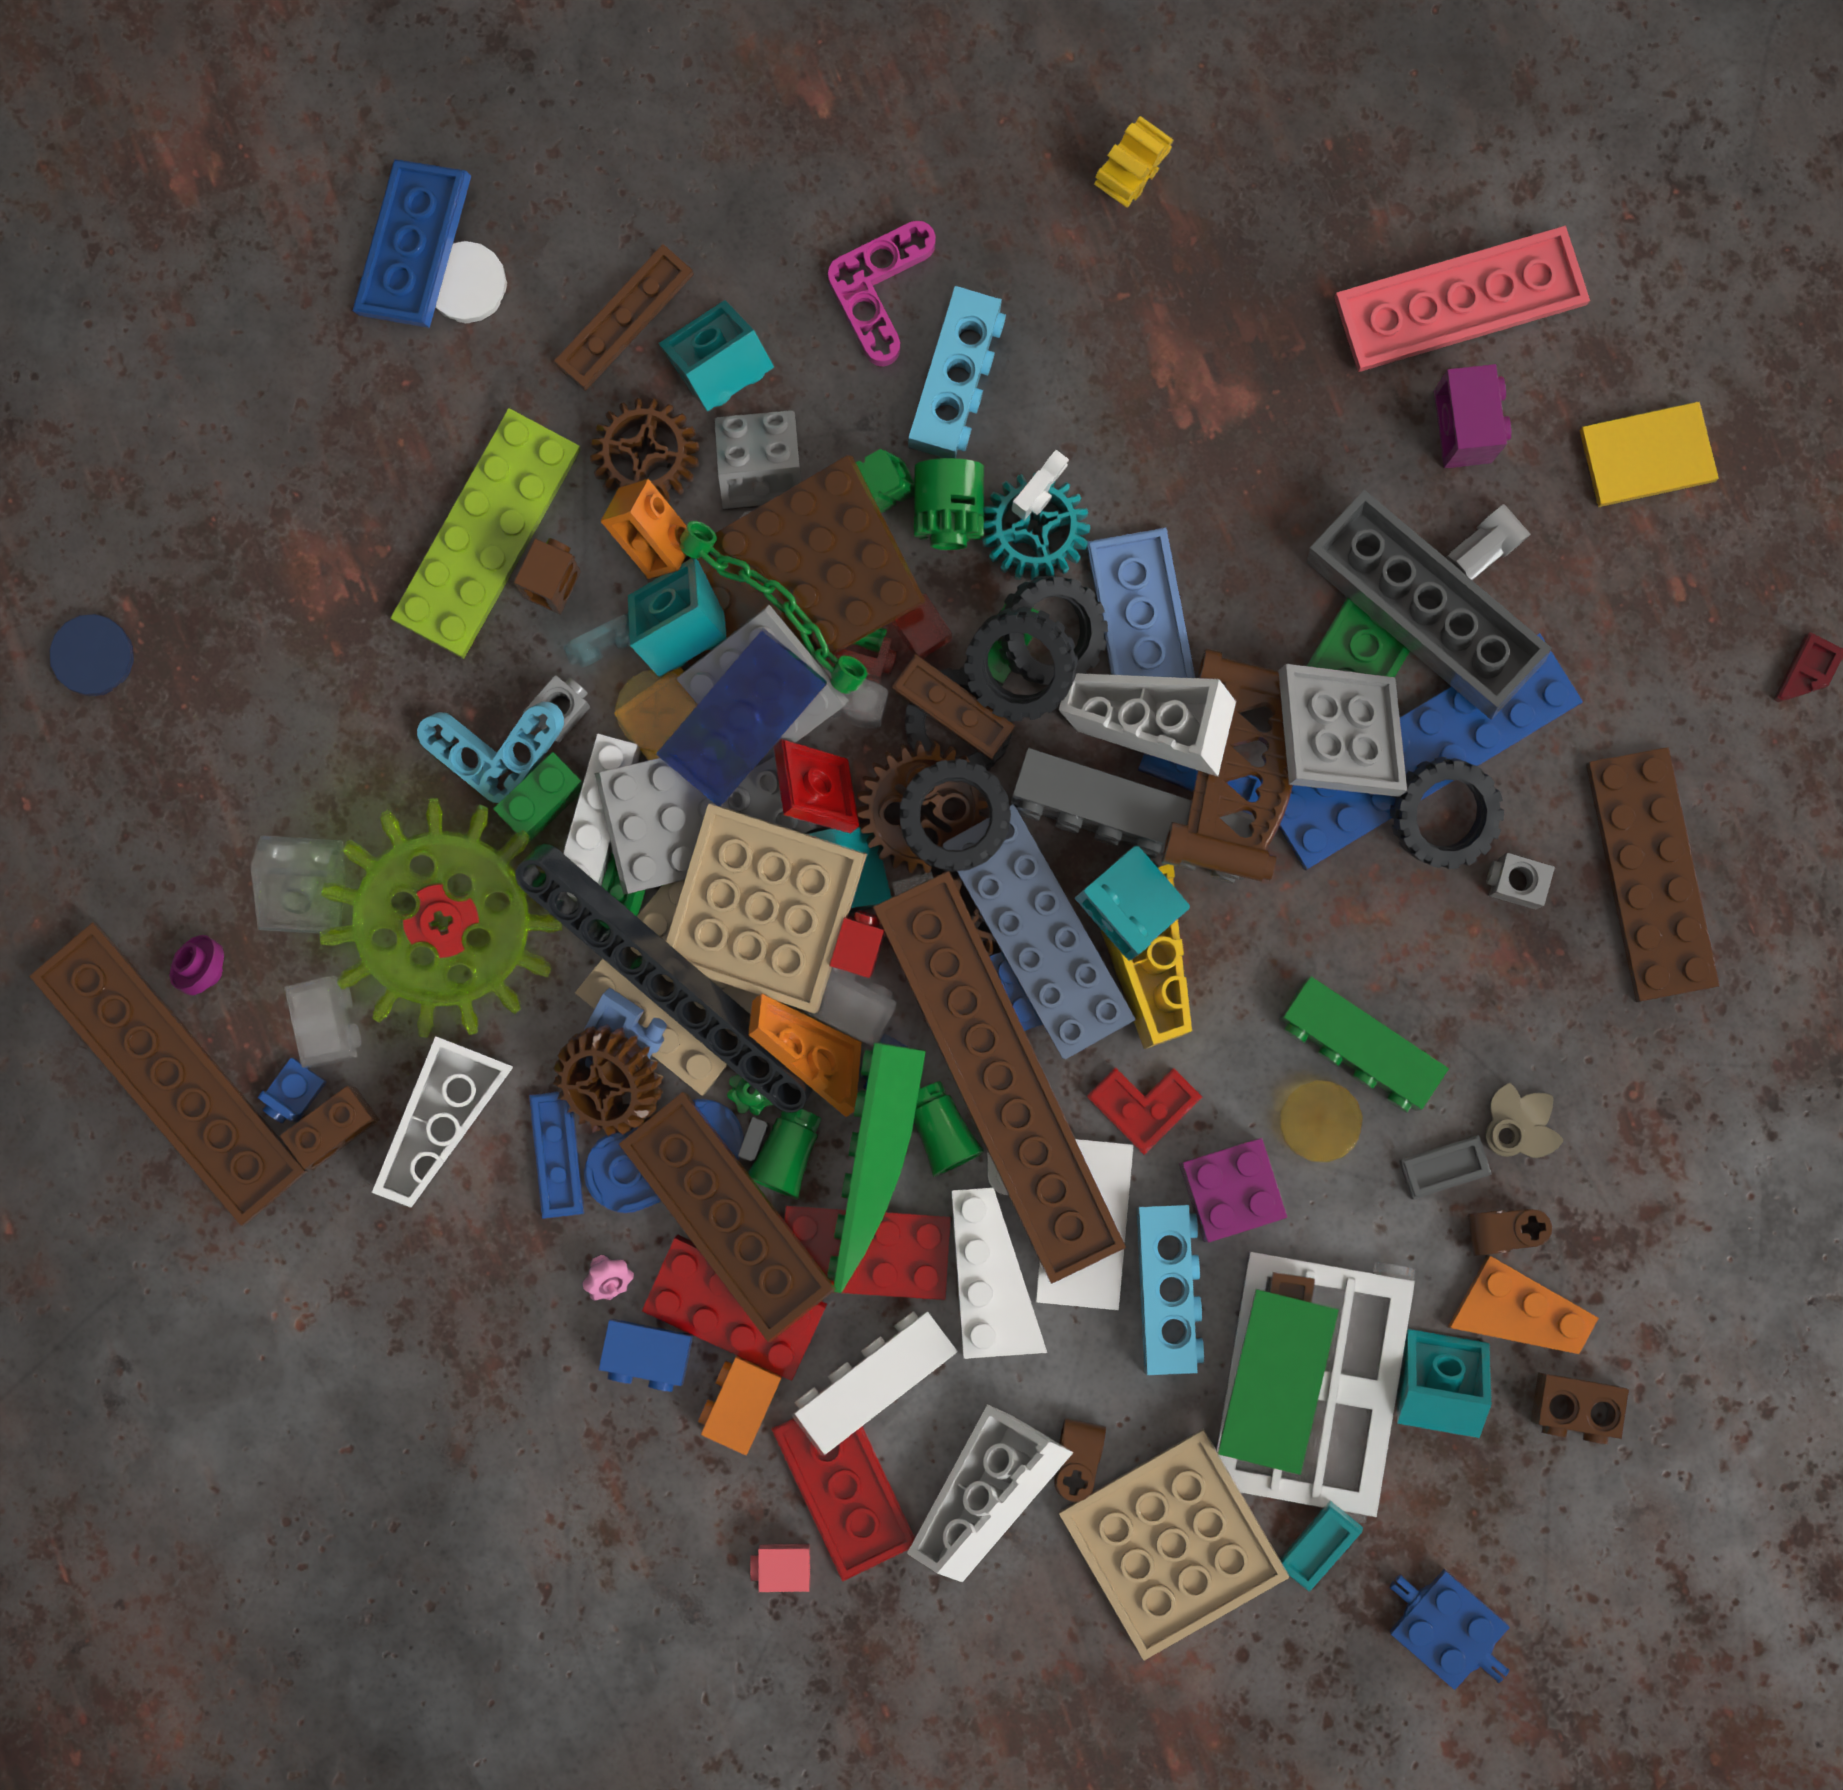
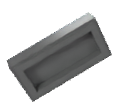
M1479 1135L1399 1160L1411 1199H1417L1492 1175Z

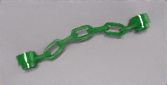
M690 521L680 536V548L684 554L694 559L702 557L721 576L738 582H746L762 592L774 606L785 613L800 631L801 638L808 652L831 673L830 682L832 686L844 694H849L859 689L868 675L865 666L851 656H841L837 659L829 652L820 629L805 615L796 604L795 597L776 580H768L750 569L749 565L743 560L721 555L713 548L717 540L716 534L706 524L699 521ZM709 552H710L715 558H717L716 561H714V560L708 555ZM728 563L743 567L739 571V575L724 571L728 567ZM750 576L763 583V586L751 579ZM776 588L789 601L781 604L770 593H773ZM795 611L805 624L802 625L792 612ZM813 631L821 646L816 651L807 636L812 634ZM828 658L830 661H832L835 664L834 667L831 664H829L825 659Z

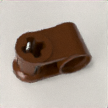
M1524 1209L1507 1212L1499 1210L1468 1214L1474 1256L1537 1247L1547 1242L1552 1234L1551 1220L1540 1210ZM1529 1216L1532 1222L1539 1223L1540 1226L1539 1231L1533 1232V1239H1531L1530 1234L1522 1233L1521 1225L1528 1224Z
M1068 1418L1064 1419L1059 1444L1072 1451L1073 1454L1055 1473L1054 1477L1056 1491L1064 1499L1071 1502H1080L1092 1493L1098 1463L1102 1456L1106 1426ZM1073 1470H1078V1477L1085 1480V1485L1083 1488H1076L1074 1494H1069L1070 1489L1067 1485L1063 1484V1479L1065 1476L1071 1477Z

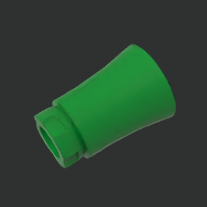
M937 1081L919 1089L914 1124L926 1151L933 1177L954 1170L982 1155L985 1152L969 1130L951 1095H947L942 1082Z
M804 1109L791 1113L782 1111L780 1118H776L760 1154L748 1171L754 1182L774 1192L799 1199L803 1176L818 1137L816 1132L822 1118Z

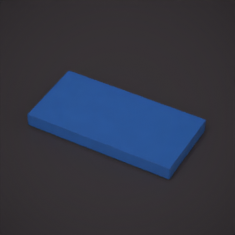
M394 159L353 312L359 316L430 328L471 180V175L467 171Z

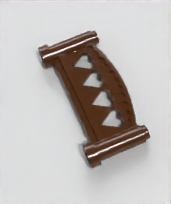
M1205 649L1197 678L1219 679L1234 698L1236 704L1219 775L1217 777L1197 770L1187 825L1171 822L1164 844L1162 863L1179 867L1180 863L1183 862L1260 882L1263 879L1270 881L1274 873L1277 857L1269 855L1267 848L1281 824L1293 785H1289L1279 672L1222 658V652ZM1259 707H1268L1273 712V717L1268 720L1271 731L1266 733L1258 731L1240 713ZM1253 741L1263 742L1267 747V751L1261 756L1265 765L1262 767L1251 765L1233 747ZM1249 775L1257 777L1261 782V786L1255 790L1258 795V801H1246L1226 782ZM1240 811L1251 812L1255 818V821L1249 825L1252 836L1249 838L1240 837L1219 817Z

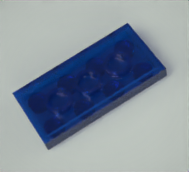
M763 627L661 746L656 755L713 803L721 807L826 686L827 681Z

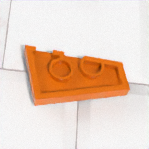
M760 994L752 1000L748 1035L845 1117L852 1114L855 1110L858 1093L862 1042L764 994Z
M1487 1256L1448 1328L1580 1354L1599 1318L1492 1256Z

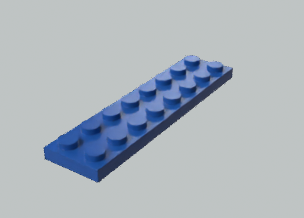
M1539 633L1537 636H1539L1543 641H1545ZM1551 651L1544 664L1492 720L1453 687H1450L1400 717L1405 774L1408 771L1414 772L1418 769L1416 765L1421 762H1432L1435 760L1434 758L1438 757L1460 759L1479 766L1580 705L1583 701ZM1444 780L1434 784L1424 793L1421 800L1454 780ZM1293 785L1279 829L1306 871L1392 819L1390 817V805L1394 806L1396 798L1388 795Z

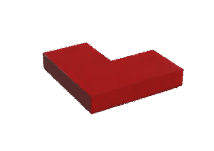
M1115 1067L1086 1096L1143 1155L1202 1098L1175 1068H1172L1144 1096Z

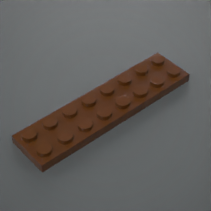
M92 922L29 976L241 1226L249 1223L308 1172L98 924Z

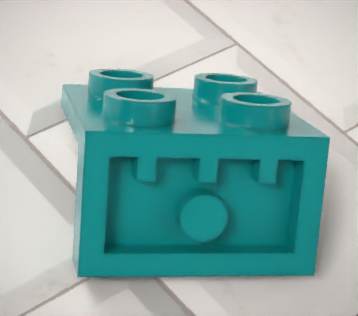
M1134 846L1075 897V900L1128 961L1143 952L1151 945L1155 938L1190 908L1189 903L1139 846Z

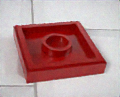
M783 739L773 746L783 815L850 834L859 827L847 758Z

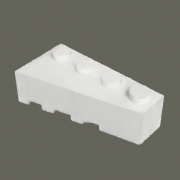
M1076 673L1075 680L1067 696L1060 703L1059 711L1078 732L1218 777L1236 701L1219 679Z
M435 1036L372 1193L412 1207L510 1073L513 1066Z
M994 1188L951 1191L963 1358L1047 1353Z
M987 1404L907 1554L937 1574L963 1582L1073 1452L1014 1416Z

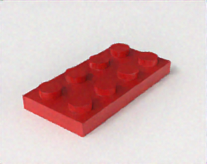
M786 1206V1224L827 1276L831 1255L839 1256L841 1240L834 1239L838 1214L846 1215V1210ZM886 1212L864 1257L841 1293L945 1300L951 1217Z
M677 1234L642 1312L792 1381L827 1303L821 1301L772 1342H768L694 1243Z

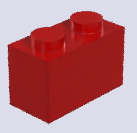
M858 910L855 912L854 917L848 915L847 918H844L829 966L867 978L873 975L885 937L884 929L879 925L880 922L876 915Z

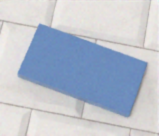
M1161 528L1088 541L1087 552L1096 600L1103 605L1105 613H1102L1103 620H1106L1108 623V632H1104V640H1107L1106 652L1111 675L1195 678L1167 529Z

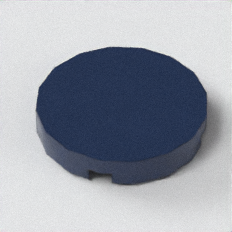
M96 614L81 615L66 622L54 635L50 647V665L57 679L71 691L85 696L105 695L113 691V688L123 683L129 676L134 662L133 645L125 631L113 620Z

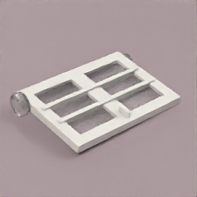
M1249 1252L1216 1451L1218 1452L1255 1289L1270 1292L1272 1272L1315 1278L1312 1303L1337 1308L1339 1312L1301 1475L1222 1455L1219 1456L1241 1493L1318 1507H1325L1329 1501H1332L1356 1522L1366 1523L1367 1516L1377 1517L1413 1297L1416 1268L1375 1261L1373 1273Z

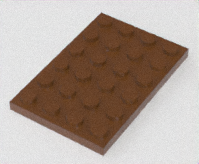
M846 455L715 533L717 540L713 548L721 555L743 560L749 565L750 569L768 580H776L795 597L796 604L810 621L820 629L829 652L833 655L926 603L853 456ZM710 552L708 553L714 561L717 560ZM686 555L683 563L691 559V557ZM702 557L697 559L724 611L726 638L770 605L806 648L800 631L785 613L774 606L762 592L746 582H738L721 576ZM728 563V567L724 571L739 575V571L743 567ZM750 576L751 579L763 586V583ZM646 577L648 583H650V582H652L653 580H655V579L658 578V577H654V578L648 579V578ZM776 588L773 593H770L781 604L789 601ZM793 611L792 614L802 625L805 624L797 613ZM814 631L812 634L807 635L815 651L821 648ZM705 650L687 661L689 666H692L711 650Z

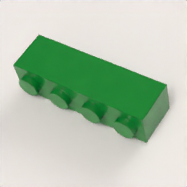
M1312 976L1305 979L1279 1018L1280 1021L1286 1024L1284 1031L1301 1043H1305L1309 1039L1321 1047L1318 1052L1321 1057L1336 1066L1343 1062L1355 1070L1352 1075L1353 1078L1372 1090L1376 1085L1389 1093L1387 1100L1408 1113L1410 1108L1415 1111L1422 1110L1449 1070L1448 1067Z

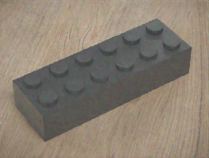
M1365 489L1309 549L1307 563L1490 720L1497 715L1544 664L1552 649L1545 641Z
M1028 748L1010 806L1014 804L1020 816L1031 820L1039 821L1041 816L1057 820L1055 826L1068 832L1078 833L1080 828L1094 832V839L1105 844L1117 846L1118 842L1122 841L1139 846L1149 858L1156 859L1157 854H1163L1171 822L1187 825L1192 800ZM1235 814L1219 817L1240 837L1249 838L1252 836L1249 825L1254 820ZM1183 862L1179 865L1180 868L1195 871L1196 867H1199ZM1212 870L1211 874L1212 878L1231 884L1235 883V879H1244V877Z

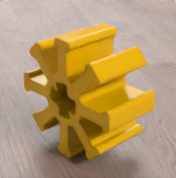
M1139 116L1136 123H1131L1125 130L1120 144H1115L1107 155L1110 158L1097 172L1095 177L1097 180L1094 185L1128 208L1132 200L1136 201L1141 195L1148 179L1152 180L1160 169L1158 165L1169 154L1172 148L1170 145L1174 139L1142 116Z

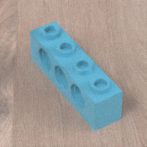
M958 286L954 287L909 434L908 448L942 458H956L958 450H966L972 428L965 426L969 412L977 414L983 390L977 388L981 374L989 375L995 352L988 349L992 336L1000 338L1006 319V314L1000 313L1002 299ZM966 330H974L981 336V339L976 344L969 345L962 342L959 335ZM960 367L965 369L970 377L966 381L958 383L952 381L947 374L951 369ZM943 405H950L958 411V415L953 420L945 421L937 416L936 411Z
M1189 1205L1136 1207L1144 1373L1146 1375L1198 1373L1197 1363H1204V1345L1202 1338H1196L1195 1322L1202 1321L1201 1297L1194 1296L1193 1280L1200 1279L1199 1256L1192 1255L1191 1238L1198 1237L1196 1213H1189ZM1167 1235L1175 1237L1179 1242L1178 1254L1169 1260L1162 1258L1158 1252L1159 1241ZM1169 1277L1178 1279L1182 1288L1180 1296L1173 1301L1164 1300L1160 1294L1161 1283ZM1171 1319L1179 1320L1184 1329L1181 1339L1174 1343L1166 1342L1162 1336L1163 1325Z

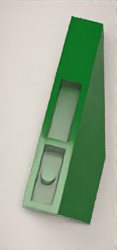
M881 1042L874 1043L873 1050H865L861 1075L869 1077L866 1091L860 1090L857 1094L854 1117L861 1118L859 1132H852L848 1156L855 1157L852 1174L845 1173L841 1194L842 1198H848L846 1215L838 1214L834 1239L841 1240L839 1256L831 1255L827 1275L830 1281H834L836 1290L833 1292L841 1293L864 1257L886 1213L901 1174L913 1130L926 1050Z

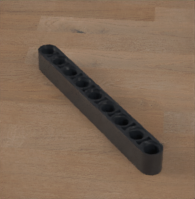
M543 844L535 847L525 857L515 871L517 884L525 893L777 1108L790 1113L797 1112L803 1108L813 1089L748 1035L751 1016L749 1012L560 850L552 845ZM535 865L541 867L545 871V874L541 873ZM567 892H568V893H571L572 895H574V896L576 897L577 901H574L573 899H571V898L568 896ZM599 920L604 921L609 928L604 927ZM631 947L637 949L641 955L634 953ZM662 974L670 977L673 982L667 981ZM694 1002L701 1004L705 1010L697 1007ZM725 1029L733 1031L736 1036H732ZM757 1056H761V1057L764 1058L768 1063L762 1062L761 1060L758 1059ZM788 1083L796 1085L799 1090L792 1088Z

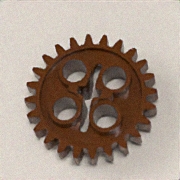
M917 741L915 752L909 753L904 744H900V757L895 758L890 752L886 751L885 757L888 764L885 767L875 762L872 764L877 774L876 778L863 777L864 784L870 790L857 793L858 799L867 804L856 809L858 817L868 818L859 825L862 833L873 832L866 840L869 848L880 845L877 855L881 860L892 854L891 864L895 869L903 860L906 861L909 873H913L917 863L922 864L926 874L930 873L931 866L924 863L923 860L911 851L901 831L900 816L894 818L884 815V810L890 803L902 801L904 794L895 789L897 784H902L907 788L914 775L926 767L944 760H955L956 751L951 746L942 755L940 754V746L936 741L933 742L929 751H925L921 741ZM966 755L959 758L970 762ZM948 781L934 787L926 795L923 805L929 803L934 815L951 826L949 831L943 830L925 811L920 810L922 827L935 830L934 836L931 839L935 845L943 848V844L946 841L988 819L987 815L979 812V810L988 807L984 797H978L981 793L974 786L964 782ZM957 797L962 800V804L956 812L945 813L942 811V805L948 798Z

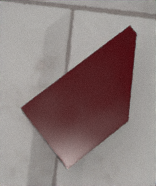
M1811 632L1807 633L1773 700L1782 702L1828 687L1843 658V648Z

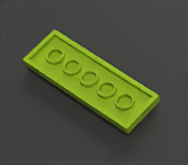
M508 408L391 616L392 621L464 659L581 451L580 446Z

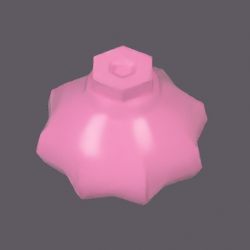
M600 1255L592 1259L589 1273L583 1281V1289L589 1292L590 1298L594 1301L600 1299L612 1300L618 1294L627 1291V1286L633 1279L634 1273L627 1267L624 1260H610L607 1256Z

